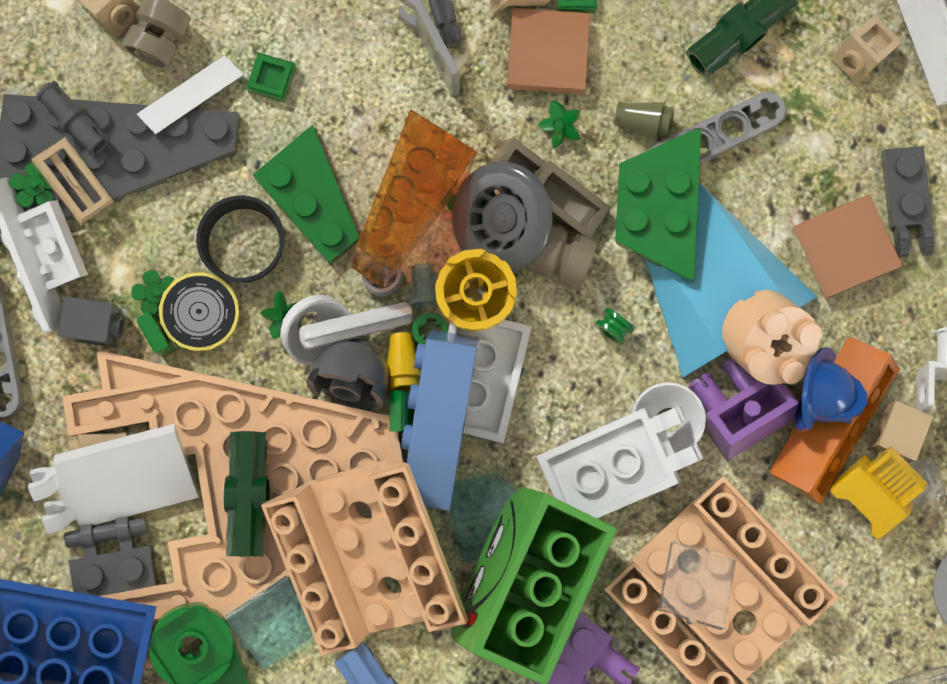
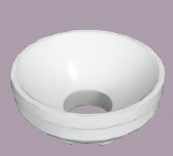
M314 295L302 299L288 311L283 319L280 333L282 344L289 356L303 365L312 366L316 356L328 345L312 349L304 348L299 339V321L301 317L306 313L316 312L317 320L315 323L350 315L343 304L327 295Z
M665 382L649 387L636 400L632 413L648 407L652 417H655L663 409H673L681 406L687 421L681 423L675 431L666 432L675 453L697 444L705 429L706 416L701 400L689 388L678 383Z

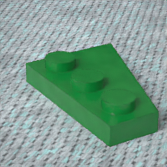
M312 124L256 171L253 177L331 266L360 241V237Z

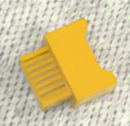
M890 446L873 461L866 455L860 458L834 481L830 492L838 499H848L872 523V535L877 540H880L910 516L913 507L912 500L925 490L927 482Z

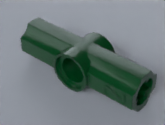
M749 0L745 4L744 2L738 3L720 18L715 28L687 49L686 55L690 60V64L699 74L708 78L738 53L742 55L755 46L768 33L769 28L796 8L797 0Z
M230 432L229 475L226 476L224 483V510L228 513L226 556L264 557L265 514L261 505L270 500L269 477L266 476L268 444L266 432Z

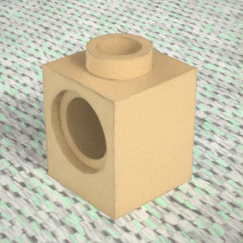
M897 400L886 403L868 448L879 452V456L892 446L907 463L916 462L934 416Z

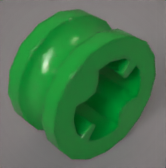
M606 308L603 312L605 315L604 319L597 320L594 325L606 337L619 345H623L626 341L624 339L625 334H631L635 328L620 314L610 308Z
M433 312L423 313L418 316L412 327L416 343L426 344L424 340L425 334L420 336L419 328H425L427 321H435L436 328L441 326L442 332H448L445 319Z

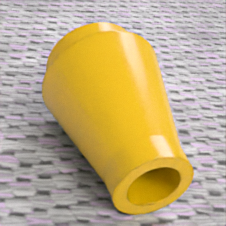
M407 332L394 333L389 336L390 345L386 363L390 378L388 391H410L412 384L419 385L421 369L414 368L416 350L413 343V334Z

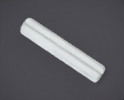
M402 302L305 325L299 329V339L305 349H312L407 326L413 322L412 307H409L408 303Z

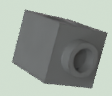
M65 296L57 336L71 342L114 348L116 338L120 339L122 337L125 318L124 315H120L121 309L113 303Z

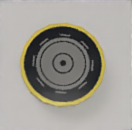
M205 272L188 273L174 280L164 291L159 305L160 324L167 337L180 348L195 352L212 351L225 344L236 331L240 316L238 299L231 287L218 276Z

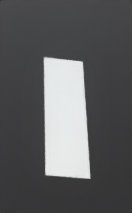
M224 55L137 113V115L157 134L244 74Z

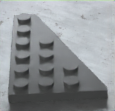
M3 95L0 120V178L9 177L11 179L16 173L26 176L25 167L32 163V158L66 137L112 200L117 202L128 194L145 191L167 182L169 178L190 170L196 171L205 167L210 162L221 161L237 154L241 117L239 112L192 109L155 134L137 115V113L149 105L72 99L76 104H82L88 110L87 116L110 138L109 143L103 150L97 154L90 155L70 132H64L58 126L59 120L36 96ZM63 150L57 153L95 204L100 201ZM49 159L46 160L45 164L56 175L58 181L82 212L85 211L87 208ZM47 190L52 193L53 201L58 200L66 221L73 219V216L54 191ZM34 198V203H33V205H32L31 207H29V208H24V207H22V208H23L24 212H26V211H28V210H30V209H33V208H35V207H37V206H39V205H38L37 202H36V198ZM0 229V247H2L1 244H3V241H2V238H1V229Z

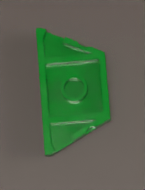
M694 129L619 163L616 245L645 257L647 261L660 268L662 266L691 283H695L701 129Z

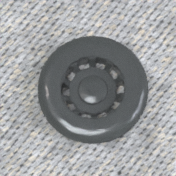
M500 161L481 166L464 180L455 196L452 208V227L455 239L461 251L483 249L488 253L496 255L502 261L507 262L513 273L525 269L541 255L551 234L552 208L546 189L531 171L521 165ZM498 190L500 194L496 195L494 191ZM486 199H487V200H488V203H487L486 206L484 207L483 205H484V203H485V201H486ZM481 214L483 215V223H481ZM484 231H487L489 238H487ZM498 241L502 242L499 247L496 245Z

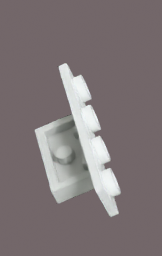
M9 177L0 178V229L3 244L10 251L15 263L17 278L29 297L35 321L40 325L45 334L59 330L63 305L56 288L84 277L88 273L58 200L46 202L24 212L22 206L17 203V193L10 185L11 179Z

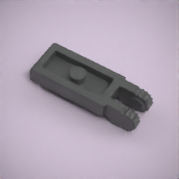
M924 146L884 149L881 152L889 229L893 231L895 250L899 258L908 257L910 241L907 228L917 227L918 245L922 256L932 255L935 245L933 228L931 227L933 221Z

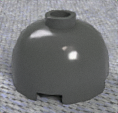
M351 339L350 341L330 344L320 352L310 368L306 383L307 388L316 397H319L322 391L326 395L336 398L335 404L372 412L374 405L381 409L383 408L388 394L390 378L387 364L379 353L373 350V346L361 339Z

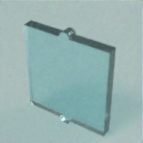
M284 576L226 615V619L241 638V647L249 649L263 670L313 637L294 586L287 576Z

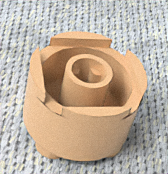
M760 290L754 292L755 296L750 297L746 301L739 300L727 313L722 326V339L726 343L727 353L731 359L762 383L776 385L799 382L803 378L812 357L817 353L819 341L822 337L820 326L816 324L810 314L776 291Z

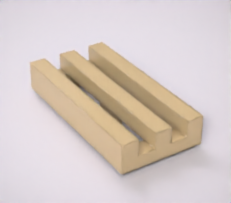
M66 137L32 158V164L79 226L85 224L91 217L94 218L100 214V211L113 205L114 201ZM63 150L100 201L95 204L57 153ZM49 159L87 208L85 211L82 212L45 164L46 160Z

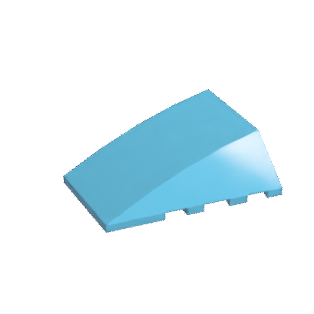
M699 184L695 283L683 280L678 274L662 266L660 268L647 261L644 257L648 273L651 275L659 307L662 309L668 328L669 339L679 362L678 367L682 378L727 351L726 343L722 339V326L727 313L739 300L746 301L750 297L755 296L754 292L760 290L779 292L799 307L817 298L795 274L701 184Z

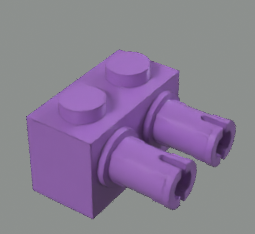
M731 358L722 365V369L728 374L740 393L727 400L712 379L710 373L701 376L703 381L697 378L688 387L701 400L707 412L704 430L726 461H729L792 422L799 404L784 383L776 385L762 383L752 377Z
M580 612L548 684H591L586 680V673L595 666L616 683L630 684L632 681L624 676L621 671L625 670L635 678L640 668L611 647L613 637Z

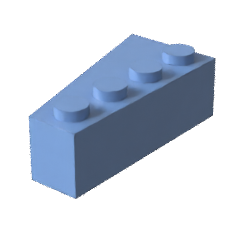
M431 330L426 339V344L418 343L414 368L422 370L419 385H411L408 409L415 410L413 426L405 424L401 449L409 450L407 463L411 468L425 507L450 511L461 449V439L467 414V403L474 372L475 354L479 342L478 337Z

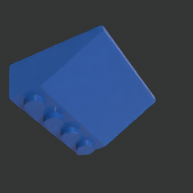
M0 579V684H141L157 606Z

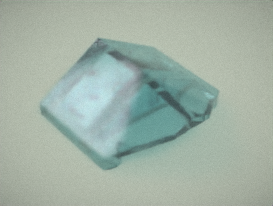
M498 472L455 482L450 512L462 563L479 559L498 515L509 498L517 491Z

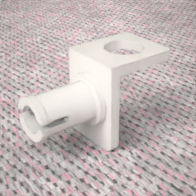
M947 327L939 328L936 331L937 361H928L917 372L916 409L925 413L934 407L935 380L947 381Z

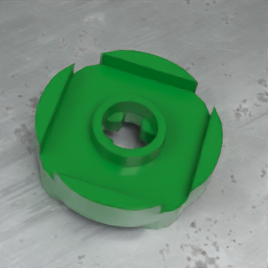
M203 602L182 604L168 610L157 621L150 637L149 657L156 673L169 684H212L225 673L233 654V633L228 621L220 612L210 608ZM187 636L193 639L200 638L202 640V643L199 645L200 653L194 655L189 651L184 654L180 649L185 644L183 638Z

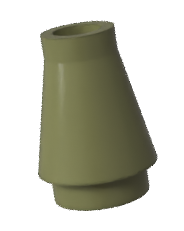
M619 102L614 123L657 141L659 137L668 139L674 118V107L666 106V102Z

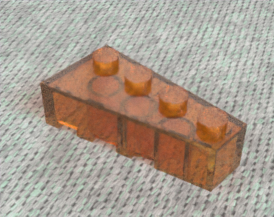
M410 109L357 242L351 268L385 289L468 177L477 151Z

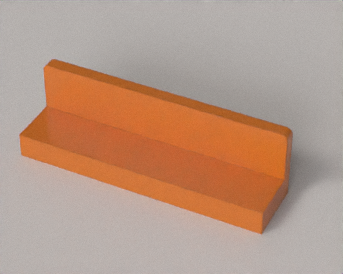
M849 337L835 359V363L847 369L863 385L867 392V405L859 416L852 419L851 424L836 421L830 423L814 421L812 429L807 431H800L795 427L770 469V473L774 477L798 488L807 499L819 505L824 501L900 370L891 354L852 337Z

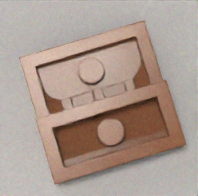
M512 8L507 89L585 95L590 13Z
M870 194L793 227L825 299L903 267Z

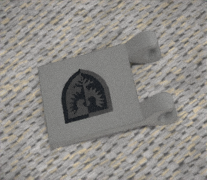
M399 0L404 5L415 10L414 15H407L403 11L402 5L399 6L400 20L417 31L452 97L459 95L460 71L426 11L422 0Z

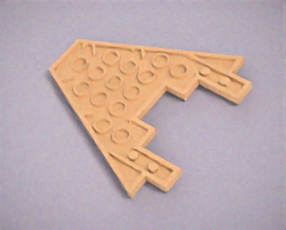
M105 351L97 352L102 389L62 396L68 436L70 437L78 436V434H92L149 423L150 430L175 424L186 456H196L208 534L168 542L174 577L173 583L100 596L157 606L152 632L157 621L168 610L178 605L192 604L194 602L207 604L210 608L220 612L227 620L290 578L266 517L264 524V557L226 556L228 513L224 510V483L226 476L229 475L230 432L255 431L267 433L266 476L269 477L270 500L317 478L387 459L403 462L398 432H389L390 416ZM356 501L357 512L362 517L372 518L370 507L362 501ZM190 636L183 638L185 644L180 649L182 650L197 640L198 637L194 639ZM150 642L145 662L146 669L153 668L149 657Z

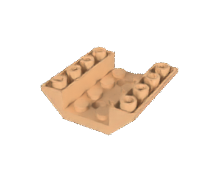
M387 459L324 476L261 505L321 656L357 648L366 636L373 632L423 621L428 632L463 625L468 622L464 606L408 463ZM356 501H362L370 507L372 518L362 517L357 512ZM385 577L397 580L401 586V593H395L388 589L385 584Z
M724 476L720 477L683 508L627 562L604 589L692 684H749L746 679L802 625L811 626L839 598ZM687 550L696 555L698 565L694 572L685 575L678 570L676 559L681 552ZM746 610L752 614L754 626L750 632L739 634L733 627V618L738 612Z

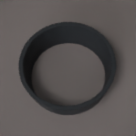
M245 195L227 197L212 205L203 215L196 234L197 250L205 266L218 277L234 282L256 281L269 274L281 258L284 246L283 226L276 212L262 200ZM238 209H251L264 214L275 225L279 235V249L272 263L262 272L245 278L231 277L222 272L213 262L209 252V237L216 222L225 214Z

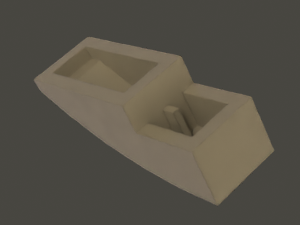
M515 138L505 139L489 162H512L531 171L546 189L551 202L552 219L576 234L591 238L611 208L552 161H544Z

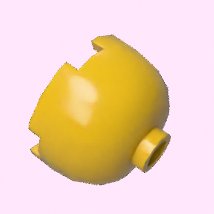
M483 249L464 250L450 257L446 265L441 269L435 283L436 301L443 316L457 328L470 332L488 331L501 324L511 313L517 296L516 278L508 263Z

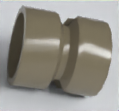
M142 0L135 14L138 24L129 27L121 47L145 63L162 69H168L177 51L174 41L183 38L191 18L185 11L166 0ZM150 31L160 36L161 38L159 39L151 34H148V32Z
M552 224L551 234L545 249L529 265L528 271L547 278L556 274L560 283L580 290L599 242L580 234L570 238L567 229Z

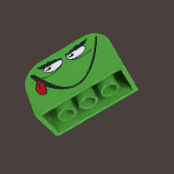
M525 487L517 490L509 498L498 515L460 599L467 614L468 622L452 627L453 640L482 658L540 684H548L617 528L546 493Z

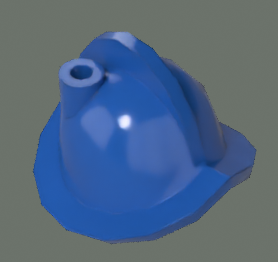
M819 348L808 365L802 397L795 414V427L800 431L812 429L814 421L825 423L836 421L851 424L852 419L859 416L867 405V392L863 385L847 369L835 363L836 354L832 348Z

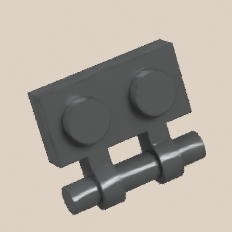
M127 516L117 518L115 523L96 527L92 524L81 525L79 530L64 533V541L67 548L82 546L84 550V558L68 560L73 592L104 596L159 585L152 545L136 548L134 536L149 532L146 517L131 520ZM119 540L121 551L100 554L99 542Z

